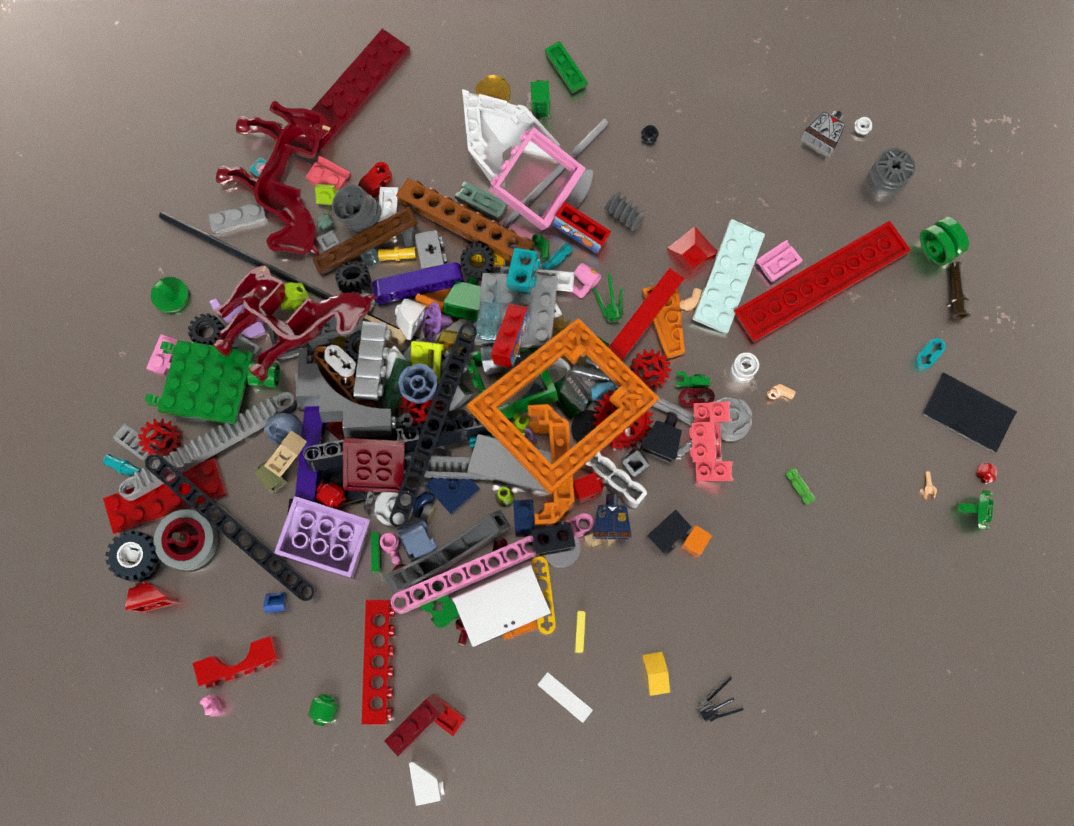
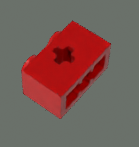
M595 472L573 480L574 494L579 505L601 497L604 484L601 477H597Z

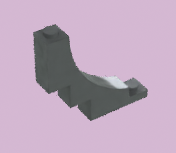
M299 348L296 393L299 407L319 406L322 422L343 421L342 428L345 438L393 436V428H396V417L392 416L391 409L371 408L342 397L323 379L317 363H313L312 355L309 356L307 348Z

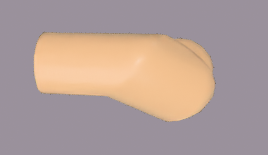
M694 288L692 297L680 301V309L686 311L695 309L703 291Z
M778 384L768 389L767 396L772 400L781 396L792 400L796 391Z

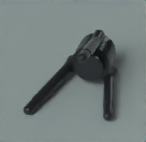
M731 676L725 679L705 699L700 701L701 705L697 708L705 722L708 720L712 722L717 718L744 710V707H739L718 713V709L734 701V697L717 705H714L713 701L709 703L732 680Z

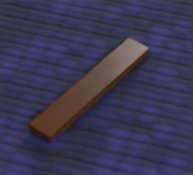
M407 207L312 258L318 273L322 276L417 225L418 222L411 208Z

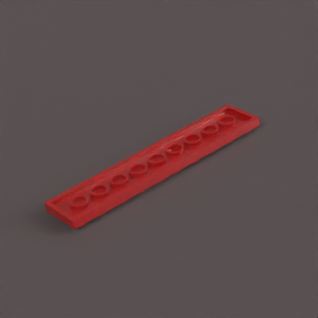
M888 221L734 310L735 316L754 343L908 254L911 249L891 221Z

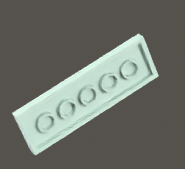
M731 219L729 221L693 315V320L724 334L729 332L735 316L734 310L738 308L765 236L764 233Z

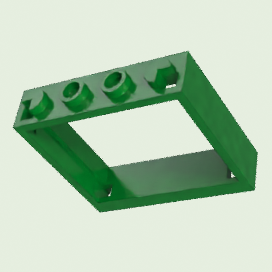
M520 347L521 352L529 349L530 354L538 350V348ZM481 350L470 353L473 358L470 360L471 366L468 368L469 373L474 374V377H471L474 387H479L478 396L486 390L478 367L483 366ZM547 369L539 375L546 391L498 407L497 409L509 419L514 417L517 412L519 414L528 412V405L551 404L558 401L556 388Z

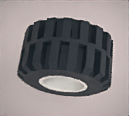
M129 530L127 533H120L119 538L114 537L112 539L114 543H109L108 548H110V551L106 552L105 556L109 557L106 560V564L110 565L108 569L110 572H114L116 577L137 582L144 581L146 577H152V572L158 571L156 566L157 564L161 565L162 561L159 560L155 552L154 538L151 535Z

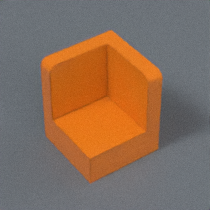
M695 525L681 547L699 557L713 535Z

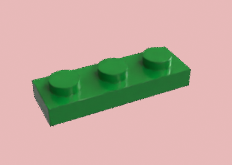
M560 41L545 49L546 56L572 94L587 86V80Z

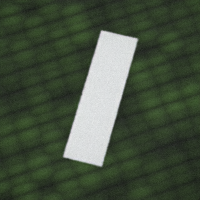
M548 672L538 683L539 687L582 723L593 711Z

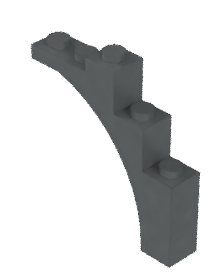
M501 510L490 513L448 543L402 568L389 572L384 577L393 593L396 594L433 578L442 570L456 565L469 554L481 550L511 526Z

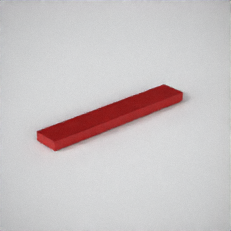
M671 268L663 275L608 347L621 361L625 359L683 283L685 278Z

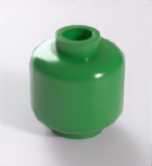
M319 694V696L312 699L308 716L313 719V724L325 726V723L333 722L338 707L333 696Z

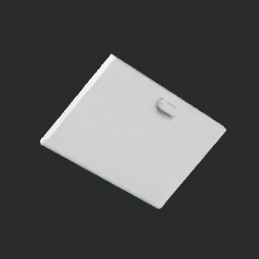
M528 565L452 598L472 647L550 614V610L532 570V565Z

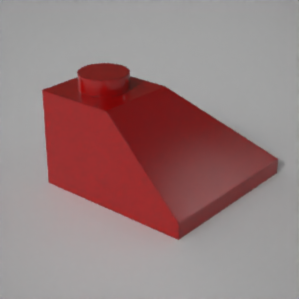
M695 226L667 248L669 253L690 276L716 257L718 253Z
M143 581L136 583V587L128 589L125 610L142 613L176 604L179 601L178 598L158 586Z

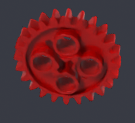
M608 390L609 396L602 394L604 400H597L600 406L593 407L597 414L591 415L596 418L592 425L598 426L610 416L607 414L608 411L611 413L616 411L614 404L609 400L614 394L613 390ZM646 411L635 421L637 426L634 424L629 426L631 429L630 435L627 436L624 430L610 443V448H615L617 445L618 450H622L623 446L629 450L630 445L632 447L637 446L636 441L642 443L641 437L647 436L645 431L651 430L648 423H653V420L649 419V416L653 415V413Z

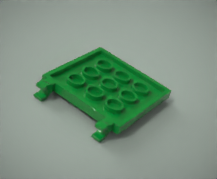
M177 340V344L174 345L170 342L162 341L160 349H163L164 354H173L162 396L146 394L145 402H148L147 405L158 407L159 413L236 425L247 384L248 366L254 357L253 352L232 349V353L225 357L213 345Z

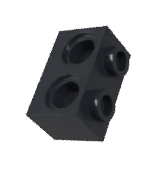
M560 521L550 527H546V525L535 526L534 530H531L530 533L534 556L541 557L573 551L576 544L571 523L566 524L565 521ZM560 532L565 533L567 540H559L557 534ZM545 536L548 543L540 544L537 538Z

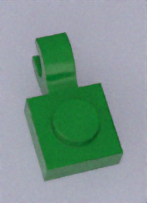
M679 371L676 376L684 379L683 382H676L677 387L708 388L710 386V378L705 377L703 374H695L691 377H688L683 371Z

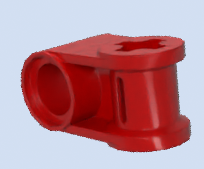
M377 162L358 183V186L373 198L379 195L380 187H385L392 179V172L389 170L387 163Z

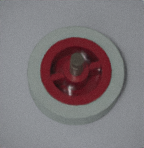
M178 510L167 515L159 523L154 534L155 552L159 559L172 568L184 571L195 570L208 563L215 554L218 545L216 528L202 515L193 510Z

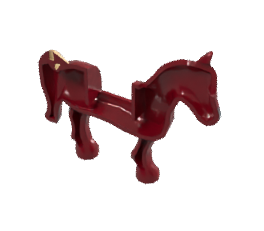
M273 101L269 110L283 118L288 123L287 126L283 127L279 121H265L260 117L250 119L240 116L236 123V132L238 134L264 133L275 140L274 150L258 179L252 177L242 167L237 166L230 169L226 166H220L216 173V182L220 184H227L229 182L245 184L254 193L257 204L267 211L278 215L286 223L285 227L270 234L266 239L270 250L274 252H292L295 254L312 252L319 255V251L314 245L316 236L314 219L300 199L301 190L282 184L281 181L292 154L309 159L315 157L319 147V140L329 132L330 125L321 113L304 108H286L277 101Z
M256 267L240 280L228 300L215 309L216 314L225 318L238 306L244 304L245 307L220 332V338L213 343V347L222 355L228 357L232 353L234 341L246 328L257 322L268 324L277 334L278 341L269 349L260 352L257 355L256 364L248 369L258 380L265 382L268 377V369L278 357L290 349L298 348L316 338L321 333L324 324L334 316L337 319L336 330L341 336L346 337L353 334L360 321L369 312L370 302L376 299L377 296L367 295L363 297L359 293H340L317 303L307 298L284 323L272 314L284 300L285 286L282 281L271 276L268 267Z

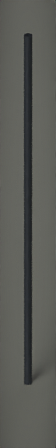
M160 212L159 214L160 219L258 267L266 266L270 273L288 282L302 283L306 291L324 300L333 296L165 212ZM367 313V315H369V316H371V317H374V318H376V319H378V320H380V321H382V322H384V323H386V324H389V325H391V326H393V327H395V328H397V329H400V328H398V327H396V326H394V325H392V324H390V323H388V322H386V321H384V320H382V319H380V318H378V317H376V316H374V315H372V314H370V313ZM413 335L412 339L408 341L411 342L420 338ZM442 351L441 356L445 359L446 357L444 356V354L446 352Z

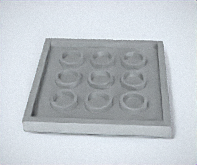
M483 273L475 345H494L509 304L528 308L530 321L520 347L540 348L552 339L558 276L535 275L537 277L536 286L532 288L531 294L508 290L506 285L508 274ZM522 277L518 282L523 283L527 278Z

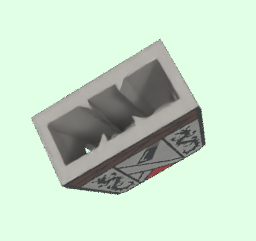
M834 110L831 115L823 112L806 128L801 140L830 157L845 127V124L840 121L843 118V114L838 110Z

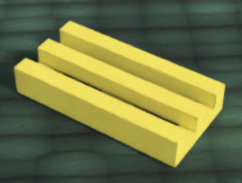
M585 611L577 612L575 653L584 652Z

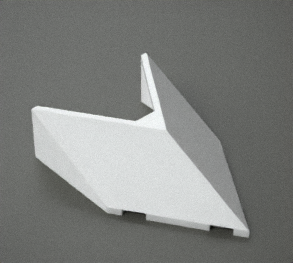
M462 89L468 151L490 182L496 174L499 175L502 171L500 169L503 164L502 155L516 144H520L521 140L519 138L525 130L529 131L534 127L560 147V144L525 106L519 104L518 106L512 105L504 100L482 94L475 95ZM529 141L523 150L553 159L532 141ZM504 179L500 187L506 191Z

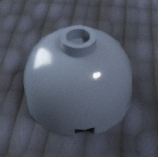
M420 363L405 368L398 381L401 394L410 402L417 404L432 400L439 385L435 372L427 365Z
M279 413L267 422L264 427V433L267 431L269 434L267 438L279 446L290 431L301 437L303 425L295 414Z

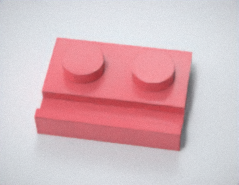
M321 156L318 157V161L314 163L306 175V179L315 185H335V190H340L344 187L347 179L351 177L349 171Z

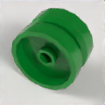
M951 217L941 218L934 225L927 227L920 233V242L924 252L934 263L940 266L946 265L969 249V240L965 230Z

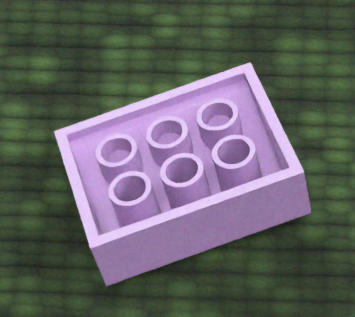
M294 496L274 553L353 579L361 557L370 520Z

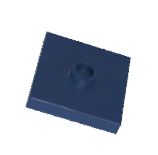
M433 478L425 485L451 515L480 490L472 479Z

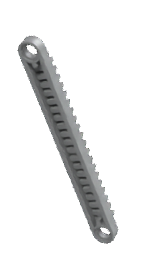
M283 392L273 398H267L266 402H260L259 406L254 405L252 410L247 409L246 413H240L236 425L228 423L219 425L218 429L213 428L210 433L206 432L203 437L199 436L196 441L192 440L189 445L185 444L183 448H177L176 452H170L169 456L163 457L183 473L265 427L273 416L279 413L288 414L292 412L296 407V400L289 392ZM284 399L291 400L289 405L281 406ZM156 460V463L152 464L154 469L160 466V460ZM142 468L141 472H135L134 476L120 484L119 494L124 499L133 501L164 483L147 468ZM170 472L167 475L168 481L176 476L175 472ZM129 486L135 487L131 494H126V489Z
M404 455L403 477L412 455ZM418 456L414 459L416 467L422 468L424 466L425 460L423 457ZM431 456L424 475L427 478L495 480L468 473L467 470L471 460L469 457Z

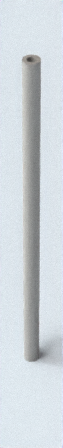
M603 119L569 155L575 159L609 124L608 121ZM559 164L521 203L528 207L565 167ZM513 210L500 225L506 229L520 214Z

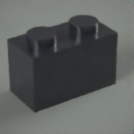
M674 510L645 538L660 555L664 552L668 555L676 548L675 542L679 539L683 541L689 536V530L692 526L677 510Z

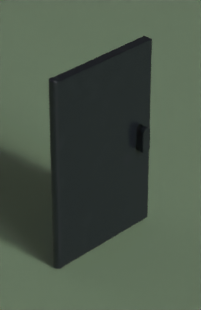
M943 372L922 415L987 450L997 453L1017 411Z

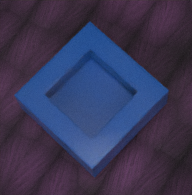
M286 592L266 594L263 605L264 612L285 611Z

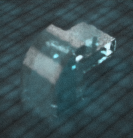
M481 302V318L477 321V340H496L501 326L502 303Z

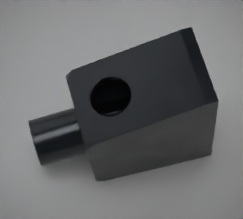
M668 414L664 423L656 421L642 442L640 450L673 464L677 457L682 430L675 428L678 418Z

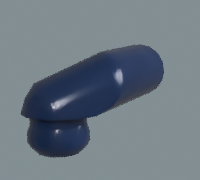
M423 492L416 498L413 507L414 518H421L423 506L427 503H433L434 495L432 493Z

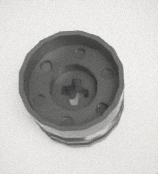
M898 148L883 151L868 174V184L872 191L883 197L898 195L914 175L915 162L905 150Z
M347 185L342 187L334 196L332 212L338 220L346 224L353 231L360 233L379 222L381 206L375 198L361 187Z

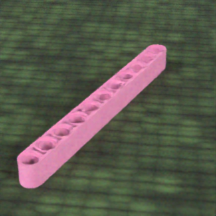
M583 513L566 520L565 523H571L574 539L588 534L593 527L594 521L591 515ZM579 521H586L589 527L582 528L579 525ZM561 532L557 534L559 540H567V536ZM528 536L394 594L391 598L392 609L398 614L406 613L535 557L533 551L530 552L525 549L526 544H532L531 537ZM544 536L537 538L540 544H546L543 540ZM509 551H514L517 554V558L509 559L506 554ZM491 559L498 560L499 565L497 567H491L488 564V561ZM478 567L481 572L478 575H472L470 569ZM460 575L462 581L454 583L451 580L452 576ZM438 582L444 585V588L439 592L432 588ZM416 591H423L425 593L423 599L417 600L414 598ZM404 599L406 601L405 606L402 608L396 607V600Z

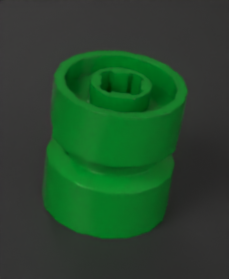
M251 361L249 363L248 369L252 365L256 364V361ZM274 363L268 369V377L265 382L258 380L248 370V384L250 386H262L264 383L267 387H278L280 381L279 363Z

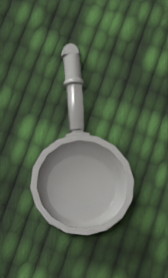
M733 397L715 401L731 402L730 418H732V421L721 422V439L724 441H737L744 438L752 425V412L749 406L743 400ZM692 440L678 448V456H684L685 453L690 451Z

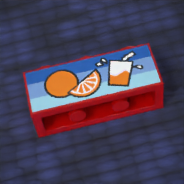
M565 201L551 224L596 254L600 252L612 232Z
M514 304L508 305L491 351L494 365L513 368L530 321L527 307Z

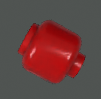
M335 481L322 482L317 488V501L324 506L338 509L346 500L345 490Z

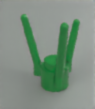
M609 273L608 284L611 303L607 305V308H605L596 287H593V291L602 310L603 317H607V321H616L621 319V315H623L624 289L620 288L618 306V303H615L612 276Z

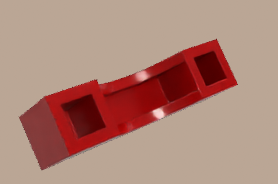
M268 636L251 642L248 655L237 665H226L217 656H211L192 664L198 687L206 686V689L218 686L219 681L225 680L230 682L238 679L237 675L253 674L257 672L256 668L262 666L265 669L276 665V661L281 660L275 637Z

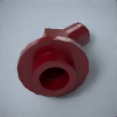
M460 617L455 622L456 629L461 631L458 645L465 646L468 634Z

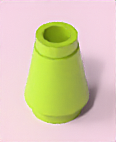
M501 487L496 491L495 499L498 504L508 506L514 500V492L509 487ZM504 491L508 493L505 497L501 496V493Z

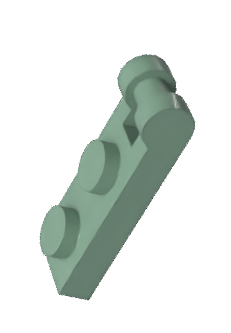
M463 182L461 191L455 195V199L459 202L465 203L498 221L508 207L501 199L468 182Z

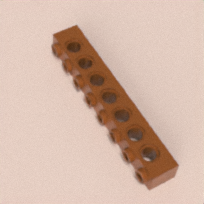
M407 178L396 194L399 204L410 207L414 212L477 245L479 243L482 246L486 245L492 253L511 262L514 248L509 247L512 244L517 245L515 248L535 251L534 244L528 237H521L514 230L503 228L497 221H490L483 214L471 211L466 205L455 203L449 196L444 197L440 195L435 189L425 187L418 180L413 181ZM464 220H470L468 223H462ZM480 228H486L484 231H478ZM499 235L502 236V237H501L500 239H498V240H494V239H493L494 236H495V237H496V236H499ZM529 260L523 261L522 264L526 265Z

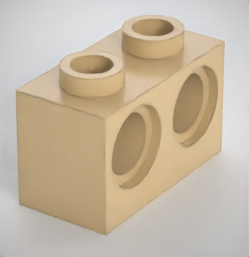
M290 431L264 467L281 477L307 441L293 431Z

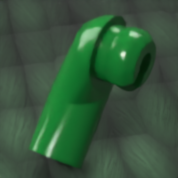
M536 233L532 236V242L540 249V259L548 260L550 242L543 235Z

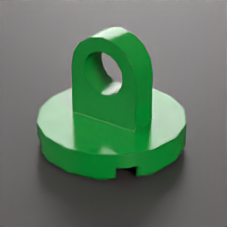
M165 277L154 284L150 297L158 310L164 313H175L186 306L189 300V290L182 280L176 277Z
M982 491L979 505L957 503V511L978 513L979 528L988 530L991 526L987 525V523L993 519L994 501L990 499V496H993L992 491Z

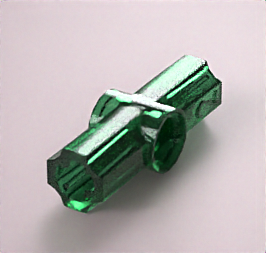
M396 357L389 380L385 383V394L380 409H391L392 416L395 417L397 416L403 396L398 381L404 369L412 366V362ZM397 383L399 389L397 392L394 393L393 385Z

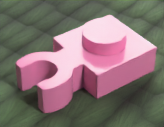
M210 694L200 701L206 715L216 717L224 713L216 694Z

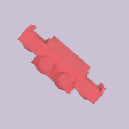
M731 402L694 403V423H692L690 428V437L692 438L690 454L693 462H696V481H734V478H732L733 461H722L721 422L732 421V418H730Z

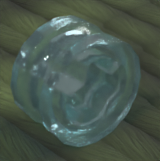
M372 248L361 254V259L364 264L372 266L377 263L378 254ZM368 253H372L371 260H368L366 257Z

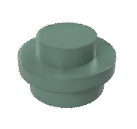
M325 213L322 214L317 220L319 222L317 227L326 230L334 221L330 213L327 215Z

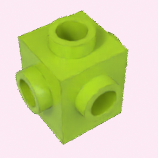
M293 282L284 284L285 297L280 306L282 310H297L309 298L303 284Z

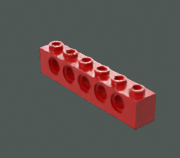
M366 600L361 725L389 724V720H392L393 709L389 707V700L393 698V686H390V678L394 676V666L390 665L391 657H394V645H391V637L395 636V625H392V617H395V611L392 609L391 600ZM379 615L385 617V623L382 626H377L376 618ZM379 635H382L385 639L381 647L375 644V639ZM377 656H382L384 664L378 668L374 661ZM378 676L383 679V685L380 688H376L374 685V679ZM376 697L381 698L383 701L380 709H376L373 706V701Z

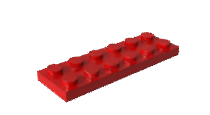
M215 458L199 463L183 472L187 478L213 500L227 495ZM165 484L158 486L133 501L124 499L119 492L103 498L113 535H118L160 520L175 511L192 508ZM189 484L184 485L182 488L184 495L190 492L191 487ZM135 487L127 489L126 494H131ZM200 497L197 500V506L206 503L204 497Z

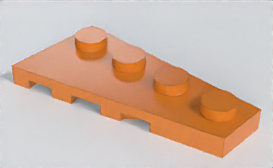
M656 285L642 289L644 299L647 298ZM678 289L653 321L664 355L667 356L666 360L685 353Z

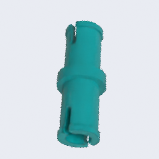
M107 454L103 459V465L117 470V473L121 475L126 474L132 477L135 472H141L142 469L130 464L126 459L121 460L111 454Z

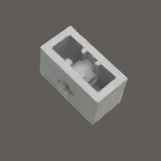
M437 230L415 234L422 269L447 264L446 254L441 252V247H444L442 236H438Z

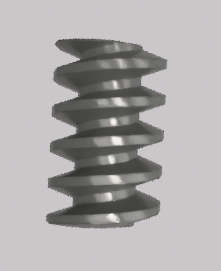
M618 192L607 202L604 209H608L610 214L614 213L615 218L620 217V222L626 221L625 225L627 227L632 226L631 230L635 231L645 218L643 216L644 210L642 209L637 212L639 206L636 205L632 208L633 201L625 203L627 197L625 196L620 199L621 192Z

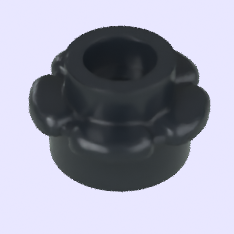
M647 125L641 131L642 139L645 142H655L659 136L657 128L653 125Z

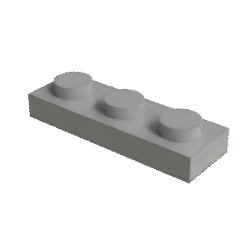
M257 203L208 215L214 234L267 221L265 209Z

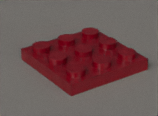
M344 438L343 490L398 493L404 474L405 441Z

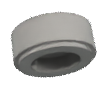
M429 503L426 504L420 520L424 519L425 523L428 524L435 506Z

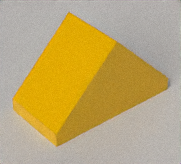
M663 653L642 655L650 696L669 693V675Z

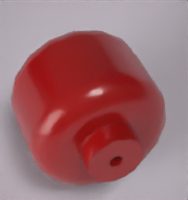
M982 463L978 466L976 476L984 484L993 483L996 480L998 470L993 464Z

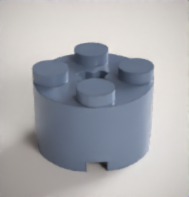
M416 519L403 527L396 528L397 533H401L400 541L408 558H413L411 563L437 548L433 538H428L427 536L428 527L424 519L421 521Z

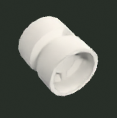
M741 353L730 368L731 377L738 383H748L758 371L759 361L751 353Z

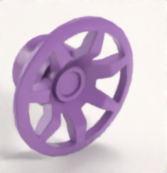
M432 302L427 307L423 321L424 336L430 343H433L436 335L452 325L451 316L441 314L439 305L436 302Z

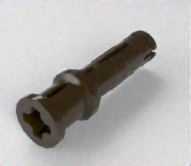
M954 262L950 264L954 295L951 298V303L954 304V319H964L971 316L967 305L969 297L965 294L962 262H956V266Z

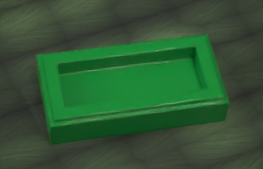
M371 532V572L374 574L382 572V547L380 546L381 534L379 532Z

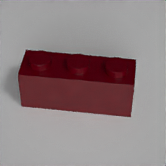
M432 694L384 742L398 757L447 708Z

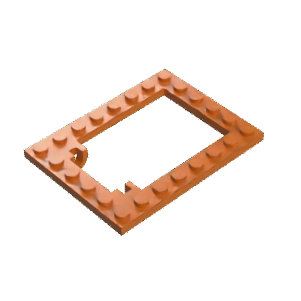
M578 318L468 403L466 408L551 495L655 405L660 398ZM564 355L573 364L578 361L580 356L583 358L587 355L619 387L609 399L618 409L555 463L551 464L497 408Z

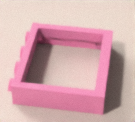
M533 127L529 131L525 130L519 138L521 140L520 144H516L510 152L512 156L509 160L506 159L500 167L502 171L491 180L490 184L492 186L489 191L542 231L549 227L556 213L586 168ZM529 141H532L570 171L569 176L542 217H539L500 187Z

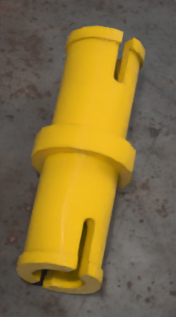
M396 246L394 249H378V258L380 261L416 259L417 251L415 246L407 248Z

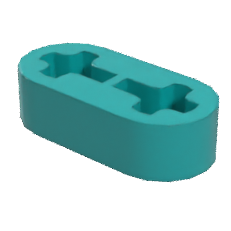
M940 338L932 339L914 359L915 366L919 370L929 369L945 351V342ZM937 344L939 346L938 350L932 353L931 350ZM928 356L929 358L926 363L922 364V359Z

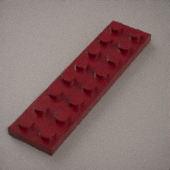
M383 28L311 109L321 113L330 125L329 132L319 140L318 152L320 154L324 152L410 52L409 46Z

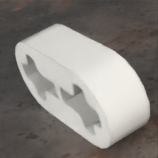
M330 345L325 349L324 358L326 362L341 376L350 377L354 374L356 367L354 360L340 347Z

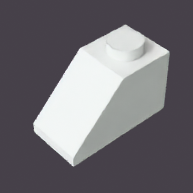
M404 299L395 309V315H397L396 324L404 336L411 340L424 320L426 305Z
M410 762L409 767L416 806L441 801L443 799L442 795H445L444 783L440 782L438 776L418 762Z

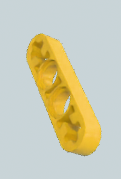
M542 556L535 557L531 561L534 574L538 575V569L534 568L537 561L541 560L542 564L545 563V566L542 567V574L547 573V577L539 576L536 579L537 582L545 580L548 584L547 589L542 591L545 600H548L550 603L549 610L552 613V617L548 616V622L552 623L553 626L549 627V631L541 628V624L544 623V617L538 618L537 624L541 633L551 634L555 630L556 622L548 562Z

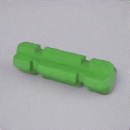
M795 468L789 470L786 475L789 480L793 481L792 484L799 495L803 496L802 499L805 504L813 502L815 496L812 492H809L810 489L802 477L798 476V471Z

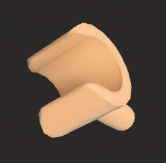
M925 472L927 484L923 497L927 499L929 493L935 499L937 488L932 485L930 472Z

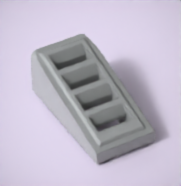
M123 424L113 436V439L145 462L148 452L141 455L143 446H139L135 450L138 442L141 441L138 439L139 433L129 425ZM134 436H136L135 440L129 446L128 443L133 439Z

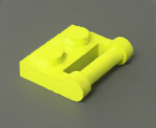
M411 341L410 367L420 363L431 368L432 350H434L433 371L438 377L439 383L441 379L442 350H444V344Z

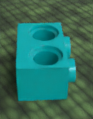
M514 248L506 280L508 290L531 294L532 288L536 286V270H539L541 265V259H539L537 251ZM525 260H531L527 265L522 264ZM522 277L527 278L523 283L518 282Z

